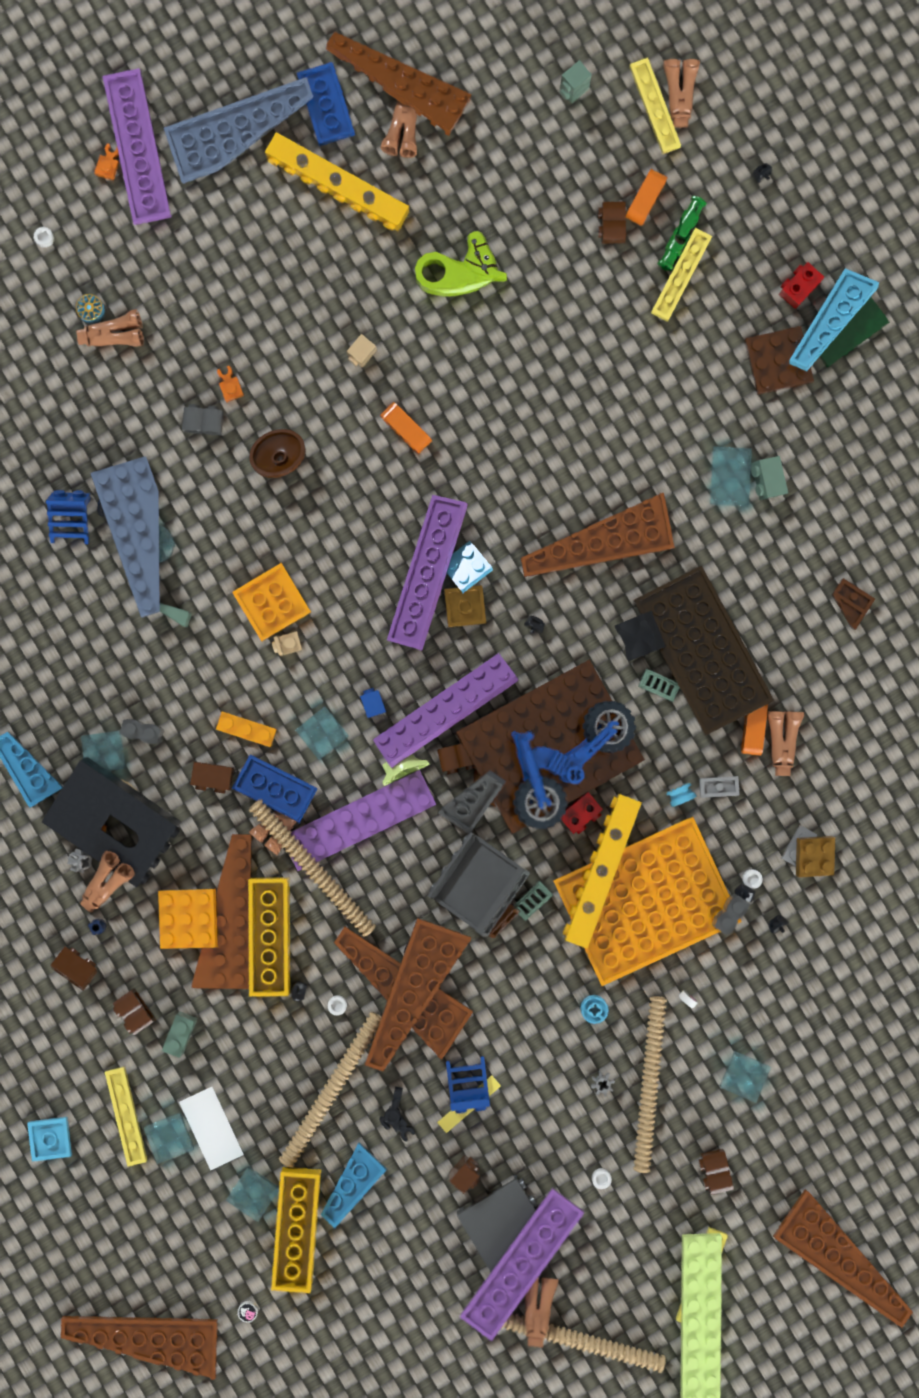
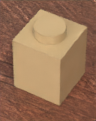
M361 334L347 350L348 360L353 365H360L363 368L377 351V348Z

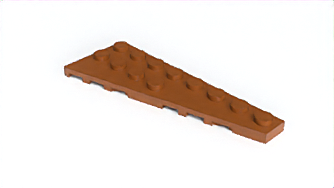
M417 918L365 1062L366 1066L384 1071L447 974L451 971L457 959L461 956L463 950L470 942L471 936Z
M344 926L334 943L388 1001L401 963ZM439 988L412 1029L442 1060L472 1015L473 1010Z
M805 1189L773 1237L902 1328L913 1311L810 1192Z
M63 1316L61 1318L62 1339L80 1344H90L97 1346L96 1348L99 1349L104 1348L115 1351V1353L120 1355L121 1353L130 1355L135 1359L149 1363L170 1366L179 1371H188L193 1375L198 1376L199 1374L210 1377L211 1380L216 1379L218 1319Z

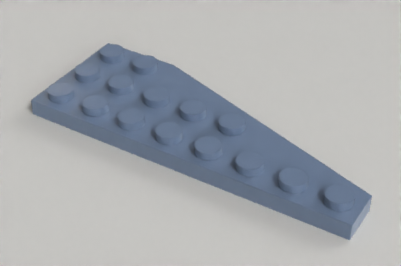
M307 77L165 127L164 131L181 182L186 183L221 170L314 98Z
M144 456L90 473L141 618L160 612L159 492L147 458Z

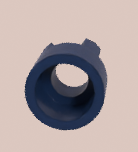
M95 919L89 923L88 927L92 932L91 934L99 935L106 930V922L103 919ZM94 924H98V925H99V930H98V931H95V930H94V928H93V925H94Z

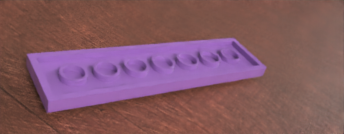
M138 68L103 76L133 223L138 225L171 218L141 70Z
M432 495L388 634V641L423 650L466 513L467 503Z
M498 653L374 738L373 741L392 768L519 680Z
M419 770L292 831L291 835H295V839L299 840V844H303V848L308 850L307 853H311V857H315V861L318 862L436 805V802ZM293 860L297 871L302 870V866H298V862Z
M552 1188L460 1314V1318L492 1341L580 1220L584 1211Z

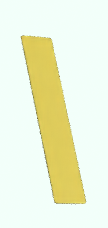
M493 1076L487 1079L490 1096L501 1085ZM467 1109L466 1113L461 1114L450 1111L438 1121V1124L447 1133L474 1109Z

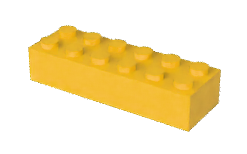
M290 877L248 879L249 996H289Z
M283 1167L281 1170L271 1290L299 1293L311 1292L321 1182L320 1169Z

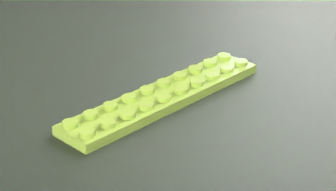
M720 1233L682 1234L680 1398H720L722 1235Z

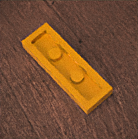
M223 711L216 730L268 747L272 746L277 731L275 728Z

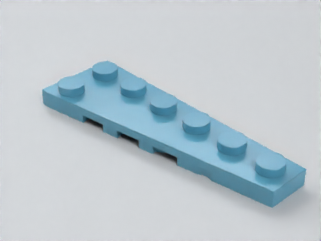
M845 268L790 358V364L807 371L878 289L879 282Z

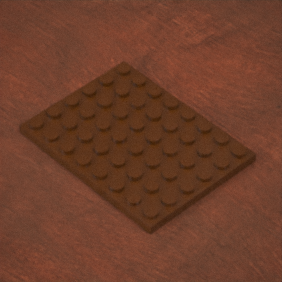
M590 659L456 732L480 778L490 770L506 781L493 802L511 834L526 827L518 819V815L515 814V805H513V800L516 797L515 792L516 790L518 791L519 785L525 781H523L524 776L511 733L513 731L524 734L531 732L533 739L529 740L532 749L544 747L565 754L578 746L585 739L582 724L585 722L584 716L588 714V710L594 707L596 703L612 701ZM610 713V720L612 721L617 715ZM603 714L599 719L606 721V715ZM619 719V720L617 721V722L619 723V725H617V726H621V722H620V719ZM616 729V735L619 736L621 729ZM631 739L630 745L625 746L622 751L615 753L597 751L583 764L584 778L578 784L562 782L558 775L555 776L544 768L538 770L540 776L553 779L562 786V790L567 796L565 801L569 803L645 759L634 739ZM550 795L548 799L553 802L552 795ZM528 798V806L530 805V798ZM552 805L546 807L548 812L552 809ZM537 807L529 809L533 816ZM540 809L538 817L546 816L543 810Z

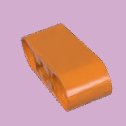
M650 169L626 214V218L642 226L668 177Z
M392 402L380 414V417L417 454H420L432 442V439L395 402Z
M768 704L745 716L741 745L742 754L762 755Z

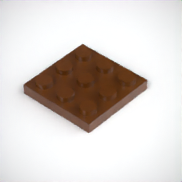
M801 326L745 338L744 341L757 395L814 382L811 367L805 371L791 365L789 361L804 337Z

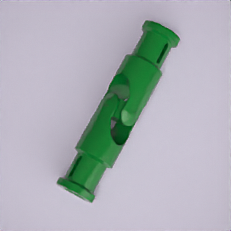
M698 196L691 197L688 209L684 210L679 226L675 228L664 249L665 253L662 259L657 263L660 268L666 271H673V264L677 257H680L690 237V230L696 226L699 214L707 204L705 200ZM675 236L678 240H684L682 245L676 242Z

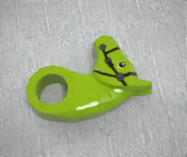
M474 231L467 236L468 252L463 262L456 261L438 252L424 254L418 259L415 267L416 280L419 287L424 292L443 297L468 294L481 289L492 281H507V273L498 271L495 257L486 238L479 231ZM432 264L441 266L445 270L444 277L438 282L427 281L423 277V271L427 266Z

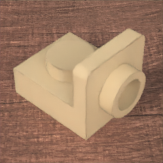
M297 631L279 637L275 636V642H272L274 652L278 653L279 656L303 650Z

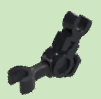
M395 1086L392 1104L379 1120L386 1130H389L391 1128L390 1125H392L396 1133L400 1131L401 1138L407 1142L408 1137L405 1135V1132L410 1131L414 1135L415 1129L412 1126H407L408 1122L400 1113L399 1104L403 1088Z

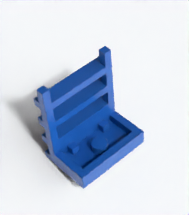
M56 490L50 494L46 500L50 543H55V537L84 538V543L89 544L87 505L91 501L90 493H84V491L65 493L63 490ZM53 516H83V521L53 520ZM54 526L83 527L84 532L54 531Z
M484 1056L480 1057L481 1064L450 1067V1060L446 1061L451 1111H455L456 1114L466 1113L467 1109L484 1111L486 1107H490ZM482 1069L481 1076L452 1079L451 1072ZM483 1081L484 1087L453 1091V1084Z

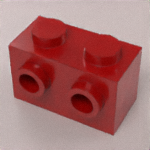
M809 262L804 266L800 264L793 272L795 276L791 280L787 278L780 286L782 290L779 295L795 310L825 278Z
M587 792L565 809L566 813L562 815L561 821L572 834L577 832L579 835L587 828L586 824L590 820L594 822L602 816L600 812L603 809L591 794Z

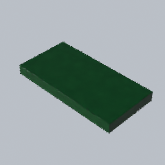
M872 297L867 300L819 356L827 368L890 323Z

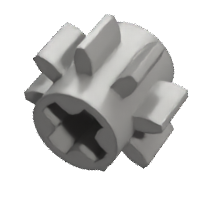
M76 848L75 852L69 854L67 864L71 865V871L84 873V870L90 868L92 858L83 850Z
M599 1071V1076H592L595 1083L591 1084V1088H597L596 1095H599L601 1092L606 1097V1092L609 1090L614 1091L611 1084L615 1083L614 1079H608L609 1073L602 1075ZM605 1080V1082H606L607 1085H606V1086H603V1085H602L601 1088H600V1085H599L598 1082H599V1081H600V1082H603V1081Z

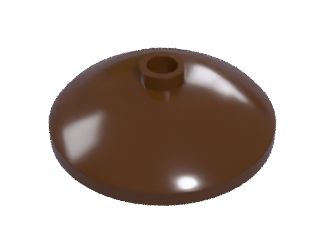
M287 429L270 431L262 435L253 444L249 454L250 464L254 471L261 476L267 478L285 476L297 469L302 463L306 453L305 443L301 436L294 431Z

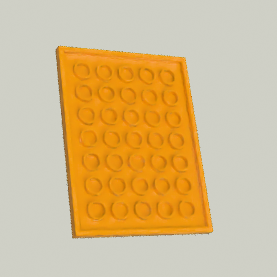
M693 816L625 847L589 946L584 948L601 986L721 932L712 925V921L715 915L723 910L724 904L730 895ZM592 863L553 880L569 915L573 905L577 906L579 900L576 898L580 887H584L585 880H583L586 869L590 870Z

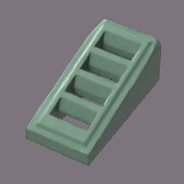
M160 603L161 613L180 625L188 627L192 615L191 612Z
M645 669L638 685L639 688L671 702L674 701L679 690L675 681L648 669ZM649 676H652V681L650 685L647 686L646 683L649 679ZM656 679H659L657 688L653 689ZM663 682H666L667 684L662 693L660 692ZM670 685H673L670 696L666 695Z
M539 880L514 905L520 910L518 914L526 921L553 894ZM538 888L545 894L543 898L536 892ZM534 894L540 901L536 903L530 895ZM526 899L534 905L533 908L525 902ZM521 904L529 911L527 914L519 907Z

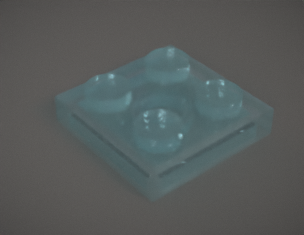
M326 706L296 729V732L319 760L349 737Z
M120 731L81 736L84 758L89 757L108 771L125 769Z
M734 1050L720 1087L756 1103L771 1066Z
M181 1112L144 1126V1131L157 1164L194 1150V1145Z
M248 1166L226 1201L258 1222L279 1191V1186Z

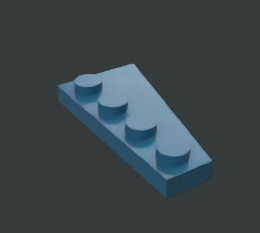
M10 732L0 736V758L29 808L62 790L63 786Z
M360 1142L357 1144L352 1157L321 1213V1216L334 1229L387 1170Z

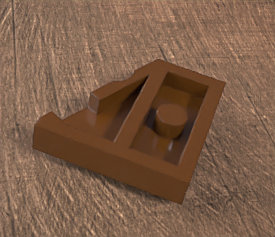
M844 578L841 579L832 593V597L851 629L856 630L875 601V598Z

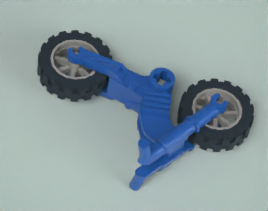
M616 701L596 703L594 707L588 710V714L584 716L585 722L582 724V729L585 732L583 733L585 739L565 754L544 747L532 749L529 740L533 739L531 732L524 734L513 731L511 733L524 776L523 781H525L519 785L518 791L516 790L515 800H513L515 814L518 815V819L521 822L535 829H547L554 827L556 823L562 820V815L566 813V793L555 780L540 776L538 769L544 768L553 775H558L562 782L580 783L584 778L583 764L597 751L615 753L622 751L625 746L630 745V740L635 736L633 733L636 730V725H634L635 718L631 715L629 708ZM610 713L617 715L612 721L610 720ZM603 714L606 715V721L601 720L599 718ZM619 719L621 722V726H617L619 725V723L617 722ZM616 729H621L619 736L616 735ZM550 795H552L553 802L548 799ZM528 798H530V805H529V806L527 805ZM552 805V809L548 812L546 807ZM537 807L533 816L529 809ZM540 809L543 810L546 816L538 817Z

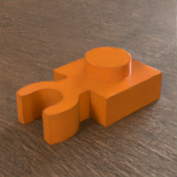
M107 144L105 146L106 156L100 155L94 173L97 176L114 181L120 164L115 158L119 157L117 147L115 152H110L111 145Z
M228 365V373L226 375H223L221 370L217 369L219 377L224 380L219 385L226 402L244 396L238 378H231L233 371Z

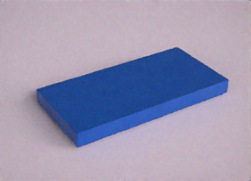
M333 62L298 72V80L307 77L314 97L306 103L319 146L355 136Z
M251 754L232 786L233 790L255 801L262 799V803L266 804L267 807L299 823L318 790L316 787Z

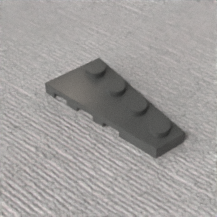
M489 770L443 806L438 813L470 834L506 781Z

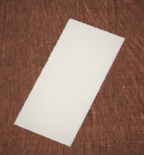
M213 1087L179 1102L210 1170L244 1155Z

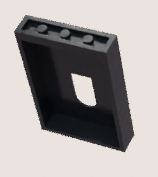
M89 757L79 761L42 820L43 824L98 862L101 861L105 851L117 854L120 862L112 871L114 872L122 863L130 865L135 875L127 882L136 888L149 880L151 876L149 874L150 870L158 866L161 861L159 859L161 853L165 854L171 846L169 841L171 838L175 839L181 829L178 827L182 823L179 819ZM110 814L137 833L139 840L136 846L126 847L101 830Z

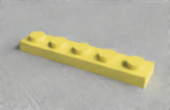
M645 58L631 63L629 68L662 154L679 149L681 144L649 59Z
M697 228L694 229L651 312L653 315L668 322L712 238L711 235Z
M125 1066L105 1071V1076L127 1167L145 1163L148 1159Z

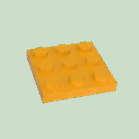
M282 563L232 592L262 642L311 613Z
M216 889L158 891L160 949L218 947Z

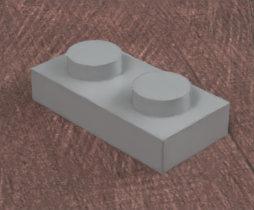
M738 776L699 778L700 798L740 795Z
M799 825L781 859L796 867L797 838L817 837V834Z

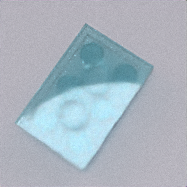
M713 447L710 504L749 506L752 449Z

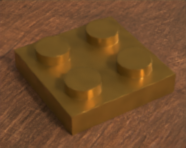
M482 585L472 586L464 593L459 588L444 589L448 628L486 624Z
M835 837L797 838L796 876L834 875Z

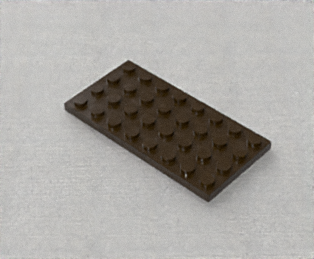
M702 565L633 601L640 615L652 611L666 646L659 649L704 736L774 701Z

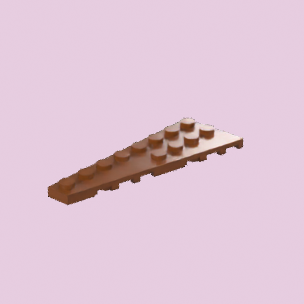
M334 32L327 42L326 50L340 60L351 63L354 66V70L365 73L369 76L371 82L374 83L376 81L383 86L385 92L402 104L414 108L416 114L428 118L431 121L430 124L434 127L438 125L445 130V134L448 136L471 99L472 94L337 32Z
M660 493L522 557L521 564L524 577L674 549L664 493Z
M232 834L216 892L218 947L201 948L192 981V988L249 989L248 879L251 878L252 868L251 834Z

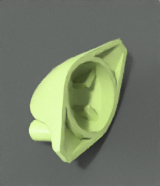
M413 754L392 768L386 762L382 765L386 773L382 783L385 786L426 767L429 765V762L418 759Z

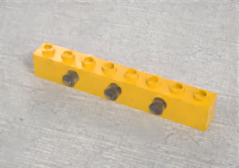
M277 132L265 151L267 161L272 165L282 166L288 174L298 175L306 184L310 185L312 183L316 185L317 189L322 193L327 194L328 192L334 195L337 201L350 204L353 210L366 213L367 217L373 221L379 220L389 230L393 231L395 229L399 231L410 212L409 206Z
M621 794L613 797L610 805L613 808L612 812L606 816L603 823L606 828L604 833H600L596 844H599L597 852L593 851L591 855L590 870L586 869L583 880H585L584 887L579 888L576 896L579 899L577 906L573 905L569 915L572 917L571 922L566 924L563 930L565 941L588 948L642 802Z

